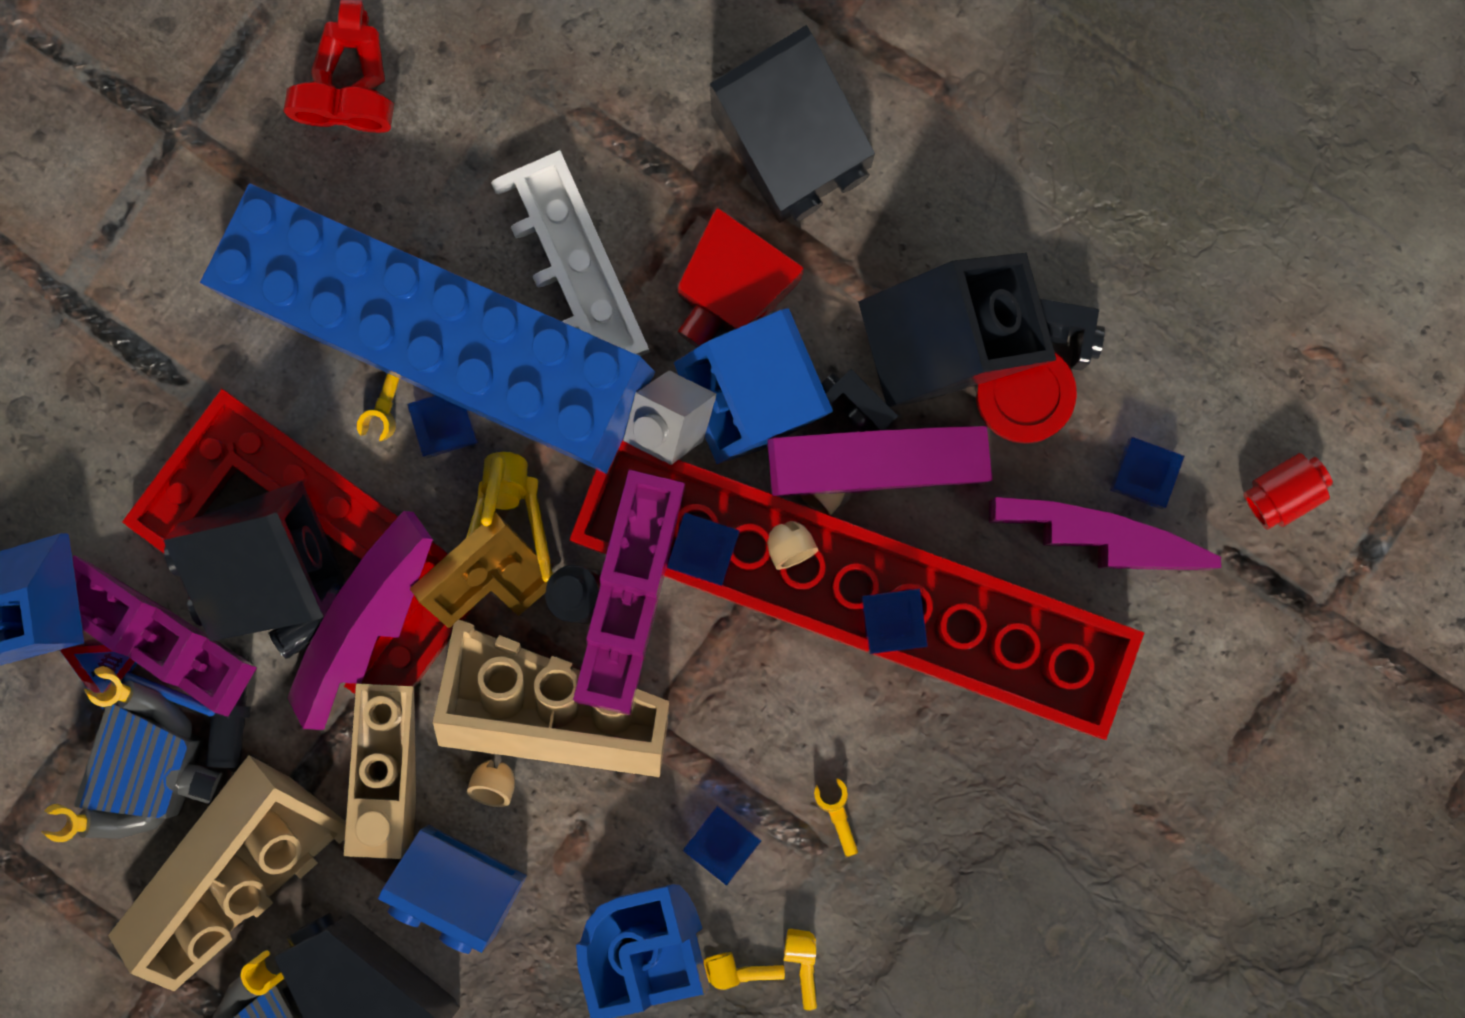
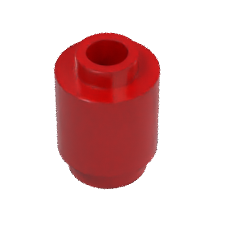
M1298 453L1252 481L1253 487L1243 494L1250 510L1266 530L1271 529L1277 524L1283 528L1328 501L1330 495L1327 488L1333 485V481L1328 470L1317 457L1314 456L1308 460L1303 454Z

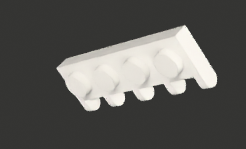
M559 150L494 179L491 184L496 194L505 193L516 187L530 217L513 224L511 229L515 238H521L537 232L551 267L533 275V279L538 288L556 281L559 282L574 315L562 322L636 355L642 356L649 353L647 343L561 151Z

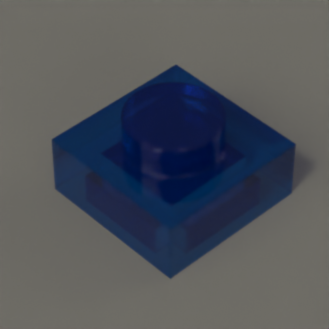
M436 395L407 404L424 458L428 459L479 443L469 410Z
M1131 437L1126 443L1110 491L1153 507L1164 509L1167 507L1185 456Z
M684 513L667 569L722 586L740 531Z
M920 589L861 597L869 654L928 647Z
M717 804L682 851L727 886L760 844L761 838Z

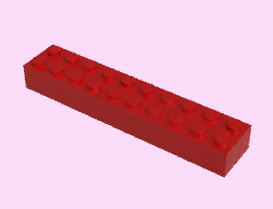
M622 441L607 474L596 469L570 537V541L574 544L604 555L607 554L629 470L685 483V488L664 575L665 578L1091 737L1107 740L1145 632L781 497L772 496L770 493L684 461L677 460L670 465L625 441ZM796 521L805 526L811 533L818 551L797 565L778 570L772 561L767 546L770 532L779 524L785 525L787 522Z

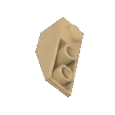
M356 684L344 856L402 859L414 839L416 810L414 687Z

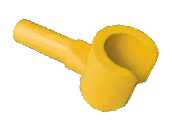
M387 373L374 409L364 412L357 421V431L360 436L366 435L370 420L374 416L379 417L384 424L379 441L387 440L394 434L396 422L390 411L399 378Z
M836 778L837 785L842 792V797L838 803L829 805L823 802L818 785L815 787L814 795L817 805L829 813L831 821L835 825L846 857L857 854L858 849L844 808L848 798L847 787L844 782Z
M788 929L783 961L800 963L799 975L803 1009L807 1011L817 1008L813 975L816 960V938L810 931Z
M732 952L716 954L705 958L703 961L708 981L720 990L730 989L739 985L740 982L781 980L785 978L784 965L736 968Z

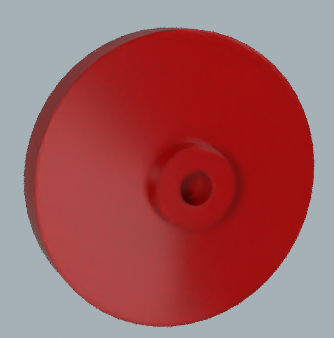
M1055 353L1056 360L976 386L978 410L984 422L993 432L1012 442L1035 443L1053 436L1065 426L1075 408L1077 388L1071 369L1057 353Z

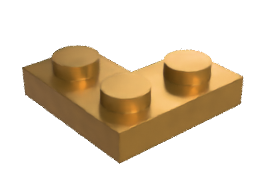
M495 512L492 523L489 526L480 525L416 582L410 590L426 609L450 628L490 591L520 616L545 593L548 582H544L542 579L536 553Z

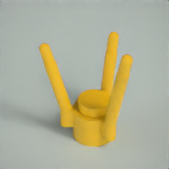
M512 452L492 453L484 459L483 480L479 482L477 502L467 537L480 525L489 526L492 523L495 509H513L519 505V500L525 499L541 576L544 582H548L553 573L537 498L538 479L527 476L528 463L522 456Z

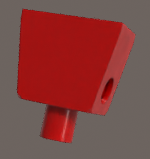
M717 208L712 214L677 288L679 297L694 308L677 333L697 348L712 340L721 327L730 332L767 316L799 284L803 276L804 267Z

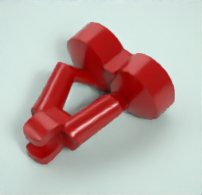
M341 0L338 22H327L324 25L311 69L313 81L302 82L290 86L286 90L283 111L290 119L316 127L343 125L369 133H385L390 131L394 103L380 92L372 90L385 82L379 39L380 34L374 27L368 26L369 15L364 10L362 0ZM345 47L356 48L364 77L351 86H345L341 90L337 89L332 85V75Z

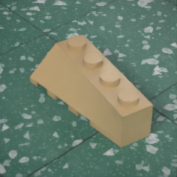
M459 619L453 625L433 726L438 746L660 777L668 727L669 701L637 689L630 715L574 702L573 697L580 670L573 668L572 663L554 656L549 659L521 648L520 643L500 635L498 638L475 630L474 625Z
M248 755L113 928L108 937L130 974L175 991L232 940L229 932L239 923L253 915L257 918L271 906L273 901L270 896L294 874L301 879L318 864L314 857L331 841L335 839L340 844L345 840L346 821L289 776Z

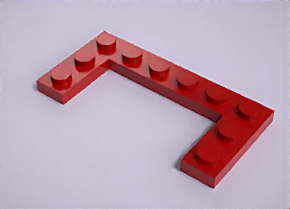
M221 389L122 523L164 553L165 543L163 540L179 523L202 516L237 469L269 492L302 480L324 533L361 560L398 518V515L234 395ZM433 541L419 580L449 554ZM413 595L399 638L379 637L373 648L361 684L413 686L415 688L450 641L453 625L448 628ZM474 606L460 620L464 621ZM345 683L344 687L355 694L356 684Z

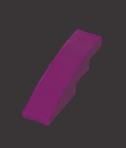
M987 426L834 433L767 440L772 496L861 493L883 489L979 484L992 481Z
M633 470L628 471L600 577L601 586L586 639L588 644L573 697L574 702L626 715L631 714L664 580L685 483Z
M995 497L989 501V523L1043 524V546L1098 547V569L1213 570L1221 568V556L1168 531L1120 515L1054 501Z
M403 511L365 554L335 597L307 647L287 697L303 729H325L340 683H362L378 636L399 638L414 595L410 588L419 581L433 540L414 512Z
M74 555L72 559L82 629L113 652L130 657L161 681L178 686L214 713L229 717L257 667L217 640L209 641L206 633L90 562Z

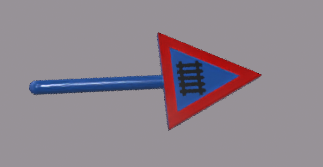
M105 645L69 647L59 650L85 687L94 693H104L111 686V680L103 679L94 672L96 668L104 666L113 670L122 684L123 682L133 681L157 690L167 700L208 716L215 714L191 696L132 674V670L138 663L128 656L113 652Z

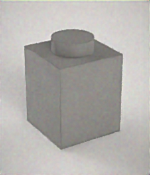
M667 371L635 393L623 441L672 465L704 441L717 394L671 371Z

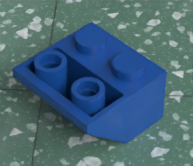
M789 308L779 310L709 340L673 362L679 376L717 394L705 434L716 464L760 451L768 447V439L787 437L833 412Z
M59 533L0 551V666L84 644L69 534Z
M428 825L418 832L383 887L378 899L390 905L388 913L400 922L413 927H419L420 923L423 922L442 932L439 940L452 949L465 954H470L472 949L482 953L497 936L527 875Z

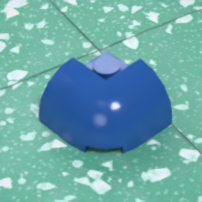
M671 884L619 896L596 907L597 910L586 921L581 940L576 944L577 967L590 1018H615L644 1012L652 1005L704 995L710 990L696 935L703 928L696 907L689 894L680 885Z

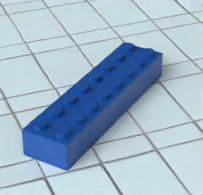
M251 183L248 184L200 281L204 286L238 305L607 474L624 439L635 393L648 385L655 374V371L639 355Z

